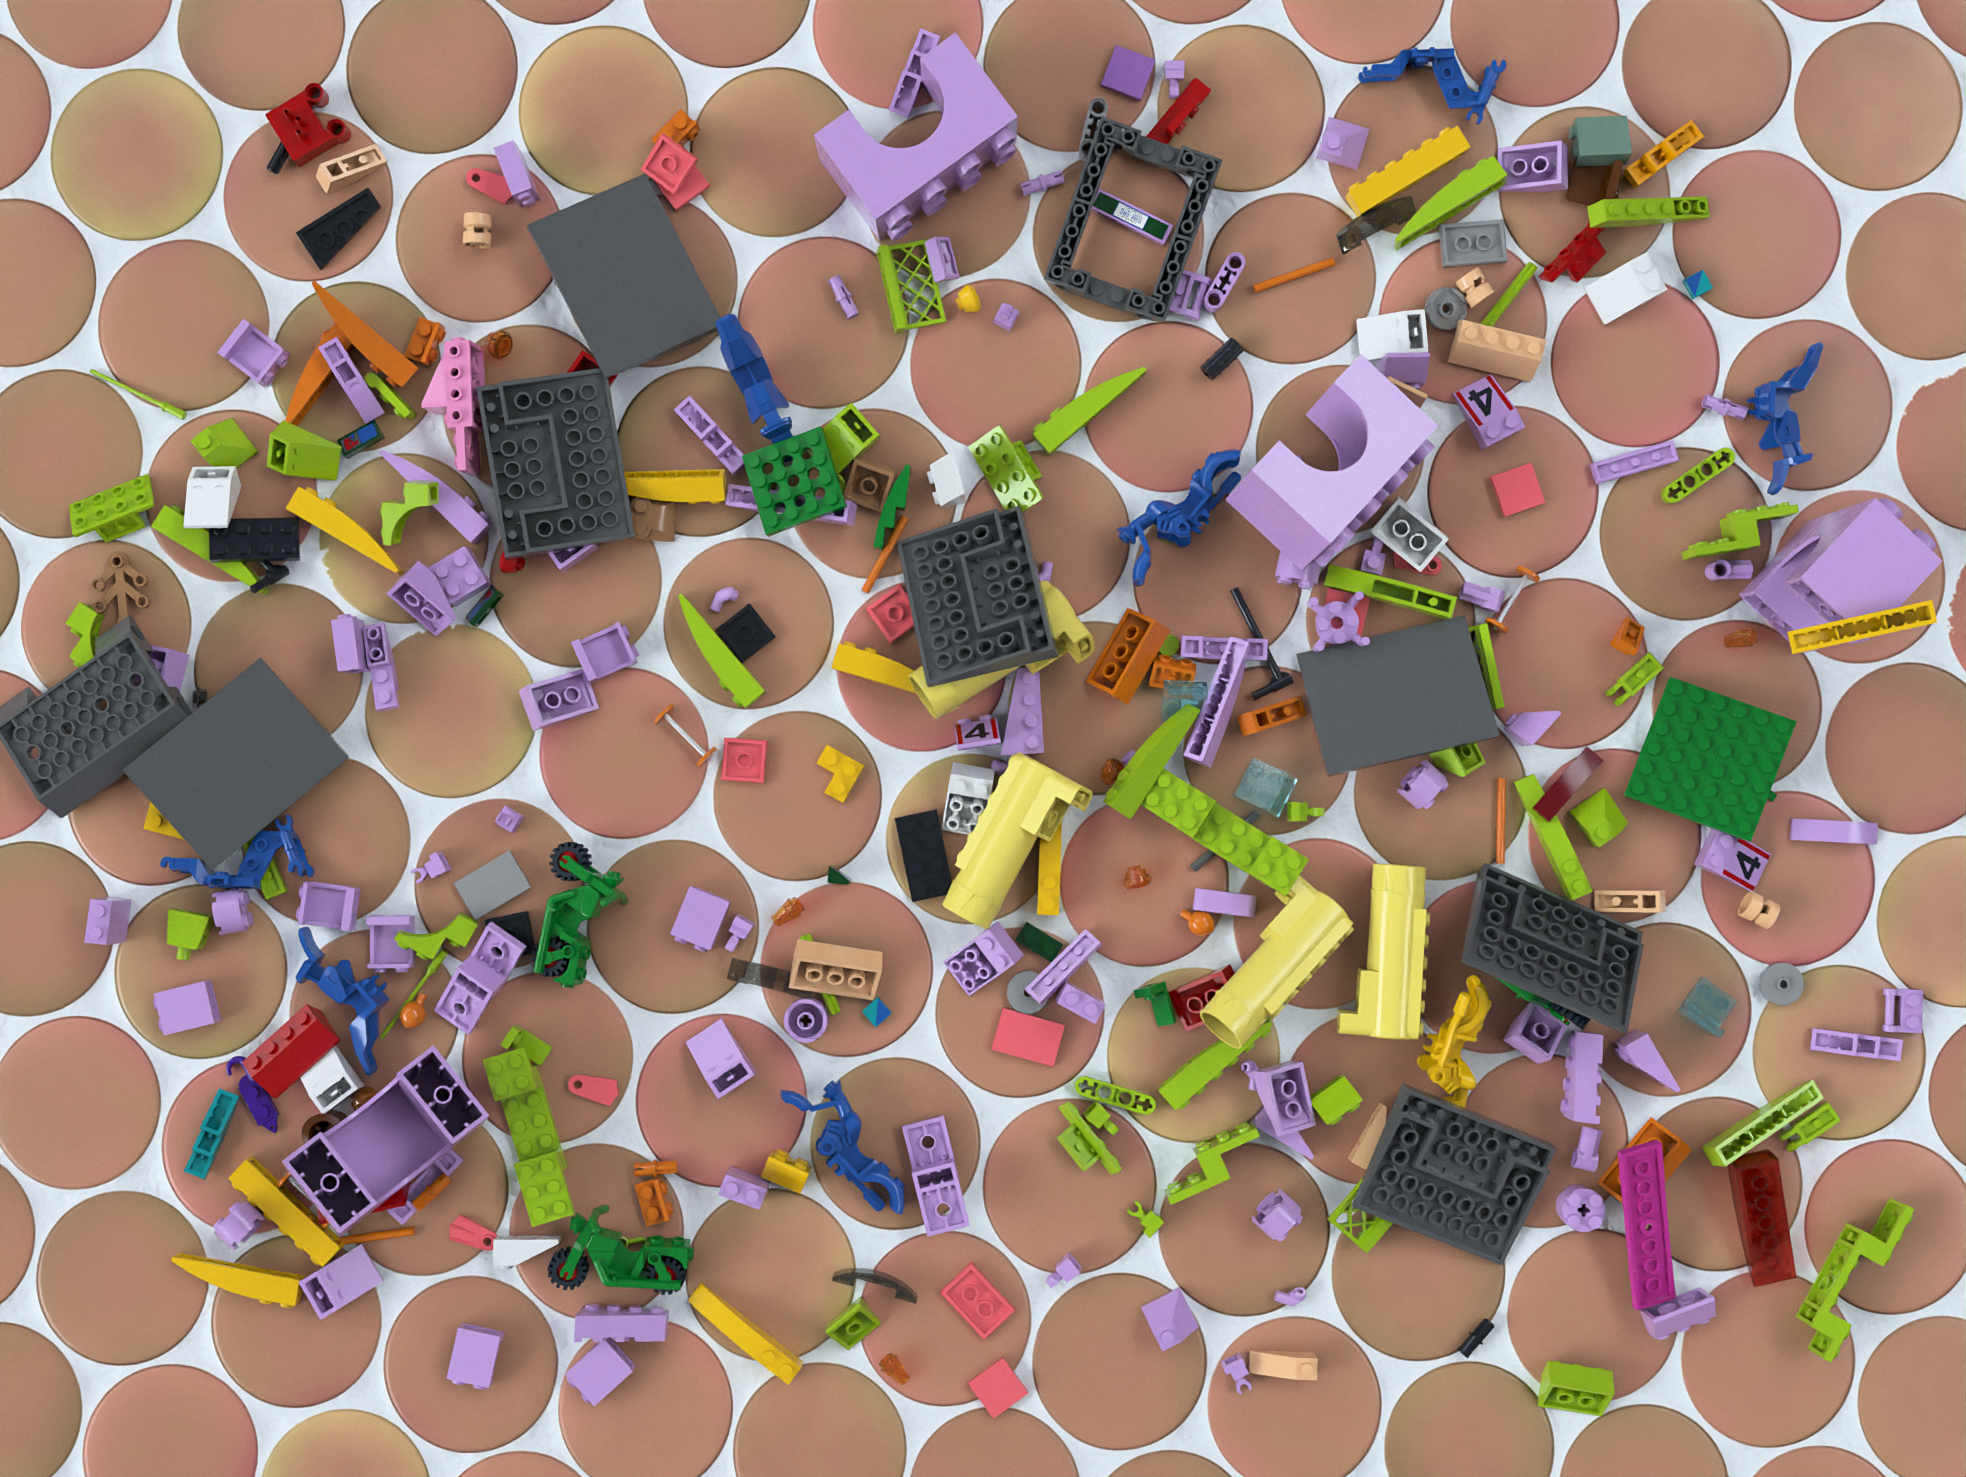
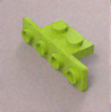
M1069 1101L1061 1104L1058 1108L1070 1125L1056 1138L1081 1170L1086 1171L1099 1159L1111 1175L1120 1172L1122 1168L1119 1165L1118 1159L1105 1148L1106 1145L1103 1140L1094 1134L1091 1125L1079 1115L1077 1107Z

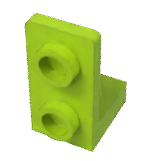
M518 1024L511 1027L500 1044L507 1050L526 1046L529 1059L538 1065L543 1064L552 1050L550 1045Z

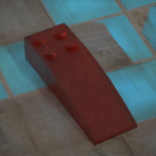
M1769 1149L1743 1154L1727 1166L1737 1224L1752 1284L1754 1287L1797 1278L1779 1159Z

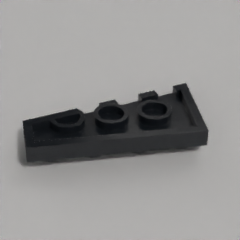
M366 188L300 229L296 234L319 269L322 270L381 208V205L370 188Z

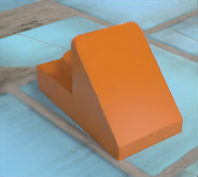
M1627 616L1611 640L1610 645L1625 655L1631 654L1634 656L1639 651L1645 627Z

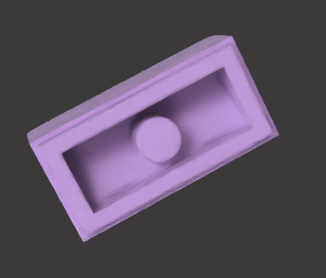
M933 237L925 241L934 282L958 279L959 273L950 238Z

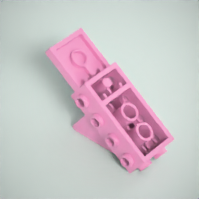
M455 337L452 338V341L444 342V354L421 403V408L436 415H444L447 428L456 431L453 440L457 449V455L454 457L457 470L470 476H480L479 433H484L476 387L485 386L484 348L470 340H465V338Z

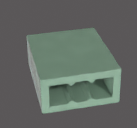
M1627 116L1575 118L1573 125L1569 127V139H1572L1573 143L1571 157L1575 159V167L1610 165L1614 160L1622 161L1623 165H1626L1632 155Z

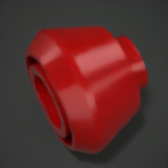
M503 551L499 560V569L502 573H517L523 570L526 559L520 557L506 560Z

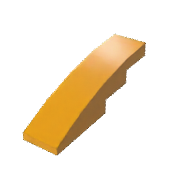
M1690 120L1624 169V176L1635 189L1701 140L1704 135L1694 122Z

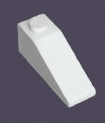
M562 1235L497 1236L493 1240V1266H500V1269H512L513 1266L559 1244L562 1241Z

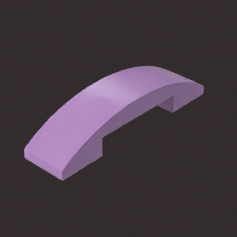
M1182 635L1181 657L1221 660L1229 638ZM1241 639L1250 642L1247 661H1267L1268 639Z
M1791 818L1790 840L1877 844L1878 823Z
M453 1149L448 1151L429 1166L410 1186L406 1206L388 1209L387 1211L401 1225H404L417 1211L412 1201L426 1189V1185H430L442 1172L449 1177L463 1162V1159Z

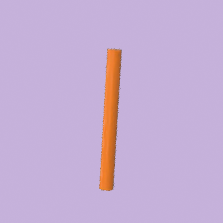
M1332 257L1252 285L1253 291L1257 293L1335 266V261Z
M901 515L861 589L865 593L869 594L909 520L907 517Z
M1497 778L1496 864H1505L1506 778Z
M414 1227L343 1236L339 1237L340 1240L334 1241L338 1244L343 1242L349 1245L415 1235Z

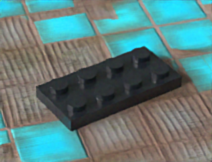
M299 517L230 519L228 528H209L210 563L300 561Z
M937 809L895 818L912 902L947 895L952 880Z

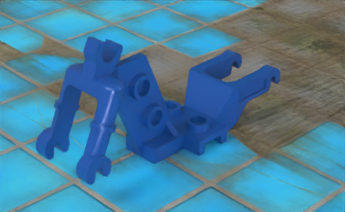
M1454 48L1404 49L1392 63L1374 64L1371 70L1364 66L1362 72L1358 74V80L1363 84L1370 82H1394L1402 75L1406 65H1412V68H1423L1425 64L1431 62L1434 75L1449 109L1472 108L1467 113L1465 120L1469 121L1471 114H1476L1478 116L1476 124L1479 125L1483 119L1485 106L1489 102L1493 90L1496 88L1499 75L1506 68V61L1502 60L1499 67L1496 60H1493L1490 67L1487 66L1485 68V77L1478 88V92L1468 88L1454 55Z
M285 815L287 824L282 826L280 819H275V824L280 831H259L256 834L239 867L237 875H230L228 872H215L204 860L198 858L164 857L160 862L162 868H166L169 862L168 865L172 871L180 870L181 873L192 874L199 884L207 885L210 888L261 889V880L276 851L284 847V852L289 860V872L294 873L297 866L299 876L303 877L306 870L309 877H313L315 874L314 868L308 864L305 855L306 851L302 847L298 834L295 833L293 828L294 821L290 815Z

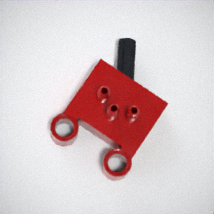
M308 84L303 92L265 114L281 140L267 166L270 172L279 174L289 155L301 167L334 146L347 143L350 140L351 131L342 120L332 119L325 128L313 107L323 108L329 103V95L320 84ZM321 92L320 97L313 99L315 93ZM338 128H343L341 134L335 135Z

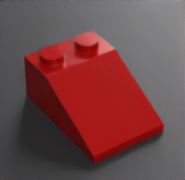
M1231 964L1168 992L1186 1032L1205 1024L1201 1019L1200 1011L1235 974Z

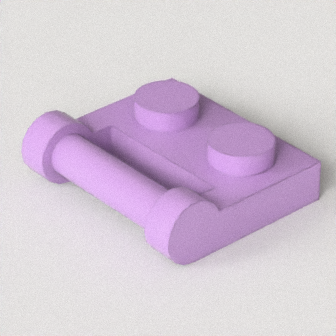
M1183 270L1169 312L1199 321L1201 306L1207 287L1211 285L1212 279ZM1197 282L1199 283V288L1191 310L1186 308L1193 283Z
M1883 988V995H1885V1025H1882V1031L1922 1033L1923 990ZM1895 996H1898L1897 1025H1894Z

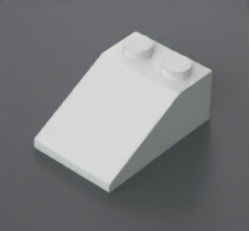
M1647 252L1584 288L1604 325L1668 290Z
M951 452L930 464L931 471L927 472L929 483H934L936 489L935 492H932L935 505L940 504L941 509L966 503L955 454Z

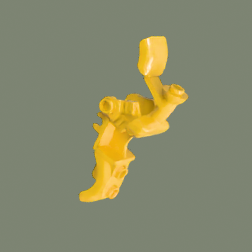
M1471 975L1466 979L1469 993L1463 991L1459 994L1453 1008L1454 1015L1442 1023L1438 1034H1427V1037L1432 1039L1433 1043L1430 1046L1423 1044L1422 1047L1431 1054L1422 1053L1417 1058L1418 1066L1422 1070L1427 1071L1432 1082L1439 1084L1449 1095L1453 1092V1096L1443 1097L1442 1099L1464 1108L1467 1103L1468 1090H1473L1476 1087V1079L1468 1065L1461 1059V1049L1466 1041H1477V1033L1481 1031L1483 1021L1492 1005L1485 986L1475 975Z

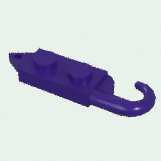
M235 1056L231 1058L226 1065L228 1076L232 1075L231 1068L235 1063H240L243 1066L246 1075L239 1081L238 1089L258 1126L262 1125L276 1133L280 1113L272 1098L264 1088L251 1078L242 1063L246 1059L245 1057Z

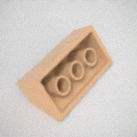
M1458 320L1448 363L1531 382L1541 362L1547 340L1466 320Z
M798 939L793 955L789 988L874 1000L882 973V952Z

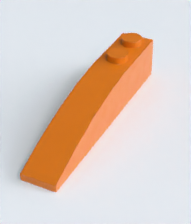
M313 281L312 286L322 304L350 342L371 361L368 365L377 373L380 371L384 372L387 375L385 380L395 388L397 385L403 387L417 371L418 367L316 281Z
M335 322L330 330H326L322 334L321 342L307 362L295 388L285 419L286 422L295 426L300 424L335 377L318 347L338 337L349 356L356 350V347Z

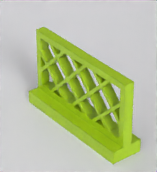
M927 239L892 246L881 245L876 251L895 334L903 333L906 330L946 323L938 283L934 282L925 247ZM914 247H924L925 255L922 260L911 253ZM900 250L906 254L901 264L893 259L892 251ZM908 257L919 263L914 272L903 266ZM921 265L929 270L930 275L927 280L916 274ZM900 269L911 275L906 284L898 280L897 274ZM913 277L924 284L919 292L908 286ZM925 286L934 290L935 296L931 301L921 295ZM905 289L916 296L911 305L902 299ZM917 298L928 304L924 313L913 307ZM930 306L938 310L939 319L932 320L925 315ZM910 310L920 316L917 323L908 324L906 315Z
M1488 624L1468 627L1469 632L1475 631L1476 641L1473 646L1478 645L1479 651L1475 649V652L1480 655L1481 661L1479 666L1482 664L1483 672L1481 671L1485 678L1484 683L1492 710L1504 708Z
M1361 1179L1327 1219L1365 1253H1368L1393 1223L1376 1216L1366 1219V1212L1352 1207V1201L1362 1182ZM1361 1211V1220L1352 1221V1212ZM1347 1213V1222L1338 1223L1336 1221L1340 1214ZM1362 1225V1230L1354 1237L1352 1235V1226Z

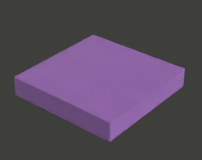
M1116 45L1101 87L1141 101L1156 60Z

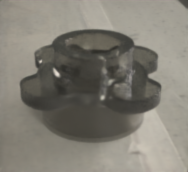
M197 687V691H193L192 703L197 704L196 707L199 708L207 701V689H201V687Z

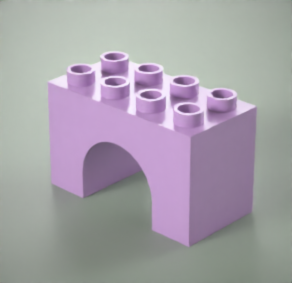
M956 32L920 58L922 86L942 114L938 128L928 139L908 148H892L882 145L866 133L850 110H847L814 134L820 161L879 241L888 235L892 241L902 238L913 228V224L910 222L911 218L922 210L927 216L935 214L948 202L944 196L947 192L957 185L961 191L971 188L982 177L979 171L980 168L991 160L996 166H1000L1007 162L1017 151L1013 145L1017 140L1018 116Z
M1361 354L1306 413V416L1332 441L1338 455V471H1322L1308 466L1279 440L1225 499L1301 571L1312 560H1315L1323 567L1335 553L1337 554L1355 535L1354 532L1381 507V503L1389 494L1391 495L1409 476L1408 473L1435 447L1427 438L1438 425Z
M1873 498L1808 521L1739 595L1789 641L1788 631L1900 607L1939 566L1942 560L1933 552L1937 545L1928 534L1919 529H1915L1912 532L1899 520L1903 516V512L1894 502L1886 498H1881L1880 500ZM1871 637L1865 638V639L1856 640V641H1851V642H1848V643L1853 644V643L1868 641Z
M433 1045L396 1073V1077L385 1088L359 1109L324 1133L319 1132L282 1162L298 1185L341 1237L483 1125L489 1114Z

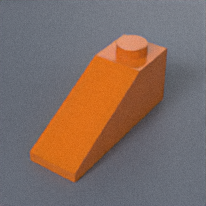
M1298 696L1238 715L1237 719L1242 735L1246 736L1305 717L1307 714L1302 698Z

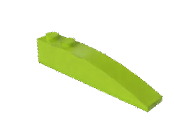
M1494 155L1488 159L1483 158L1472 169L1462 171L1456 179L1427 201L1395 238L1394 248L1396 251L1506 185L1508 175Z
M1142 367L1121 374L1083 393L1062 409L1058 407L1049 415L1051 419L1046 423L1041 421L1034 427L1033 430L1035 432L1032 437L1050 456L1146 374L1147 369Z
M164 505L151 527L210 562L209 530L207 528H184L185 510L176 505L172 507ZM246 562L212 563L248 586L261 580ZM265 587L259 592L268 595L269 590Z
M683 594L678 595L685 619L696 643L714 672L721 679L718 683L725 691L730 690L733 693L734 697H732V700L739 708L744 706L748 709L766 691Z
M1187 703L1153 732L1133 755L1125 768L1120 771L1116 782L1107 791L1103 802L1120 814L1132 819L1201 710Z
M1531 774L1513 782L1565 897L1569 900H1575L1593 892L1557 815L1548 823L1532 809L1545 794L1535 775Z
M1809 1080L1738 1121L1703 1145L1702 1149L1712 1166L1726 1167L1817 1104L1824 1097L1815 1082Z

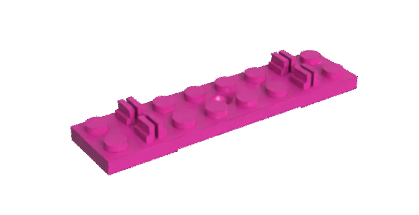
M1658 1140L1618 1150L1619 1178L1621 1181L1629 1264L1628 1271L1632 1306L1636 1310L1676 1299L1662 1143Z

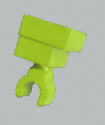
M1287 802V821H1307V816L1324 817V808H1308V803Z
M1094 1100L1083 1112L1085 1118L1098 1129L1103 1125L1113 1136L1118 1132L1119 1128L1108 1119L1111 1116L1110 1113L1097 1100Z
M1135 1200L1134 1203L1138 1206V1210L1132 1212L1128 1208L1127 1212L1131 1216H1136L1140 1219V1223L1145 1227L1143 1232L1151 1238L1164 1223V1219L1151 1208L1145 1213L1140 1202Z

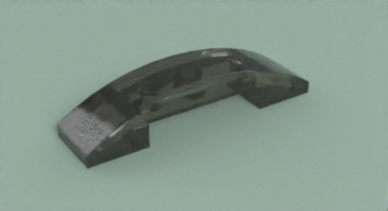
M1407 196L1387 202L1367 211L1348 223L1336 235L1341 253L1344 255L1362 245L1361 240L1394 223L1401 225L1410 220L1417 213L1413 198Z
M732 958L727 975L729 980L745 984L749 983L801 998H811L813 992L789 988L791 971L737 958Z
M850 1268L834 1272L832 1281L853 1286L855 1278L897 1289L895 1298L916 1304L917 1294L914 1290L890 1274L866 1268Z

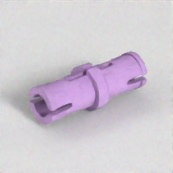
M1059 170L1045 176L1040 174L1038 178L1021 182L1020 186L1023 195L1026 196L1040 190L1042 192L1047 191V188L1064 184L1065 181L1062 171Z
M837 275L829 279L828 283L836 295L835 300L837 303H840L846 318L851 319L857 316L859 311L851 298V292L845 287L841 276Z
M1709 394L1704 396L1701 404L1703 408L1719 412V415H1728L1743 420L1748 412V407L1734 404L1729 399L1725 398L1723 400Z

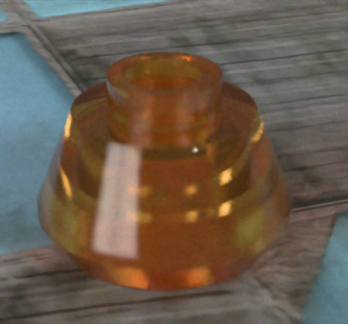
M503 330L491 332L485 339V348L493 358L503 359L510 354L513 348L512 337Z
M1108 758L1101 768V780L1106 785L1110 784L1113 786L1118 774L1124 769V765L1115 758Z
M1140 865L1130 866L1124 874L1123 886L1127 889L1143 887L1151 883L1152 877L1146 868H1141Z
M372 1087L361 1088L352 1101V1108L356 1111L378 1092Z

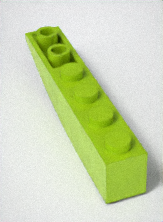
M1707 196L1603 199L1587 207L1590 228L1646 226L1710 218Z
M1330 564L1323 584L1324 586L1352 594L1361 591L1364 597L1444 620L1452 618L1457 600L1455 596Z
M1266 1020L1260 1029L1240 1049L1233 1048L1222 1040L1208 1046L1157 1088L1158 1091L1175 1111L1178 1108L1182 1110L1191 1102L1189 1099L1194 1094L1199 1095L1207 1088L1205 1084L1211 1079L1213 1081L1217 1080L1223 1074L1221 1070L1227 1065L1229 1067L1234 1065L1239 1060L1238 1055L1243 1051L1245 1053L1250 1051L1255 1046V1040L1259 1037L1264 1038L1271 1032L1270 1027L1273 1024Z

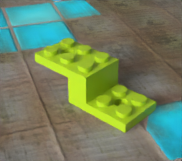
M1783 502L1770 507L1764 505L1751 510L1740 509L1727 513L1726 518L1719 520L1723 539L1689 545V549L1682 552L1683 560L1744 551L1760 546L1757 522L1782 519L1799 513L1798 504L1789 505V502Z
M1242 1122L1236 1125V1129L1231 1132L1225 1130L1216 1134V1138L1211 1141L1205 1139L1196 1143L1197 1147L1193 1148V1151L1203 1172L1200 1174L1199 1172H1194L1188 1175L1185 1181L1179 1182L1177 1180L1168 1184V1188L1164 1189L1170 1204H1175L1231 1179L1220 1154L1260 1137L1256 1127L1252 1123Z

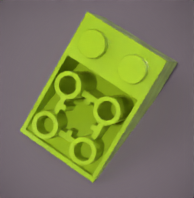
M852 403L839 412L823 428L837 475L848 468L856 457L859 458L880 440L878 432ZM807 449L806 451H807V452L810 454V456L812 457V456H813V450H812V449Z
M283 420L270 433L266 466L285 475L336 481L338 479L342 446Z

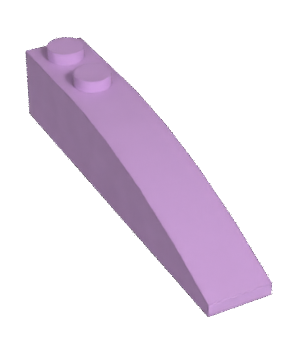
M384 450L379 452L408 482L413 480L439 482V503L433 506L472 544L476 545L493 527L489 523L491 519L482 510L478 512L474 508L476 504L468 496L463 498L446 483L403 458Z
M728 485L726 506L758 511L751 487ZM770 490L771 494L778 492L777 490ZM799 496L796 499V506L804 505L805 497ZM815 496L816 499H822V498H823V497H820V496ZM845 500L847 508L813 521L854 526L857 505L852 501ZM784 503L776 507L777 514H782L785 511L786 506Z
M1231 636L1228 640L1184 752V756L1194 763L1209 768L1212 766L1240 688L1250 647V642Z

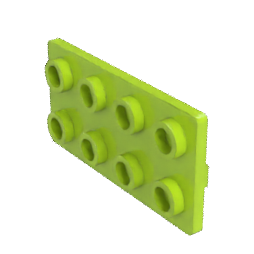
M1001 425L995 427L968 447L1005 510L1020 506L1022 512H1024L1044 498L1035 481L1043 477L1022 440L1011 442Z
M145 474L70 504L69 513L72 535L76 538L95 530L107 543L145 528V521L138 513L155 506L150 476Z

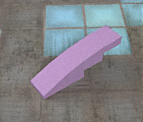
M920 28L914 48L911 49L905 69L901 73L889 111L909 118L922 88L920 58L939 44L941 36Z
M690 395L674 409L734 476L745 467L742 459L744 454Z
M1812 1028L1810 1050L1901 1061L1903 1039Z

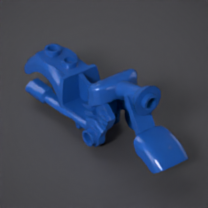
M1241 450L1217 451L1215 454L1212 452L1205 460L1206 464L1202 470L1197 469L1192 475L1190 491L1183 502L1175 505L1163 500H1154L1148 504L1144 514L1137 517L1129 525L1116 529L1119 533L1118 537L1126 544L1129 542L1135 544L1136 537L1138 536L1144 550L1134 564L1132 575L1134 587L1144 584L1146 573L1151 567V550L1143 531L1156 524L1158 539L1175 543L1181 548L1187 547L1191 543V532L1202 533V530L1198 528L1202 527L1200 522L1209 525V513L1241 481V475L1237 472H1232L1220 486L1221 490L1213 498V479L1219 472L1238 466Z
M840 1079L836 1082L832 1080L823 1089L825 1093L822 1097L829 1098L830 1101L812 1105L807 1098L795 1091L780 1090L781 1099L786 1103L795 1105L801 1111L810 1110L814 1112L835 1106L841 1120H827L821 1136L816 1141V1150L821 1155L830 1156L826 1160V1164L832 1167L836 1163L838 1167L834 1170V1173L837 1176L844 1174L849 1182L852 1181L863 1193V1198L876 1211H881L885 1207V1202L862 1182H878L884 1185L889 1194L890 1208L895 1213L902 1215L904 1210L903 1188L905 1185L897 1177L893 1179L888 1174L891 1170L882 1161L878 1164L875 1159L868 1158L859 1151L857 1141L861 1131V1120L852 1110L849 1101L842 1092Z

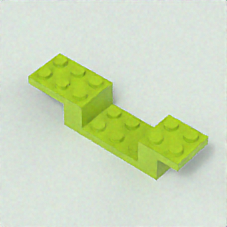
M1165 769L1162 770L1141 803V806L1170 823L1180 832L1285 897L1309 861L1305 856L1273 836L1270 837Z
M526 1046L483 1059L494 1101L501 1100L519 1159L513 1165L532 1227L574 1215L575 1209L563 1173L568 1166L537 1064L531 1066Z
M1889 1198L1870 1234L1846 1223L1795 1316L1817 1330L1808 1346L1809 1350L1830 1363L1839 1355L1840 1346L1843 1340L1848 1338L1852 1324L1831 1313L1830 1309L1836 1305L1838 1294L1847 1285L1848 1276L1858 1265L1860 1255L1883 1267L1885 1263L1890 1261L1892 1251L1895 1245L1901 1241L1903 1237L1902 1232L1906 1225L1912 1221L1915 1209Z

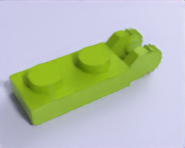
M374 372L366 374V383L371 388L381 392L379 396L387 404L391 403L395 407L393 411L401 419L413 420L417 416V413L384 378Z
M1647 652L1619 677L1605 694L1607 696L1613 695L1616 690L1622 687L1625 693L1614 702L1616 706H1619L1629 697L1635 695L1664 667L1650 652Z
M1826 1101L1792 1124V1127L1785 1129L1778 1137L1783 1141L1795 1133L1798 1135V1139L1793 1140L1786 1146L1788 1152H1791L1803 1144H1808L1840 1122L1841 1119L1830 1103Z

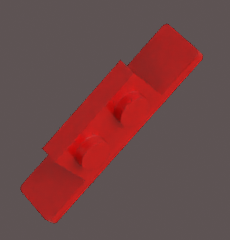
M1194 78L1146 137L1168 144L1176 134L1179 136L1186 127V121L1189 118L1193 119L1199 112L1200 104L1210 94L1211 89L1198 78Z
M1588 222L1587 226L1573 238V241L1561 250L1558 256L1544 268L1539 278L1552 283L1565 270L1570 279L1578 283L1607 253L1597 239V236L1605 228H1590V223Z

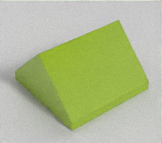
M860 1297L827 1324L825 1331L845 1349L850 1350L877 1328L881 1321L862 1297Z

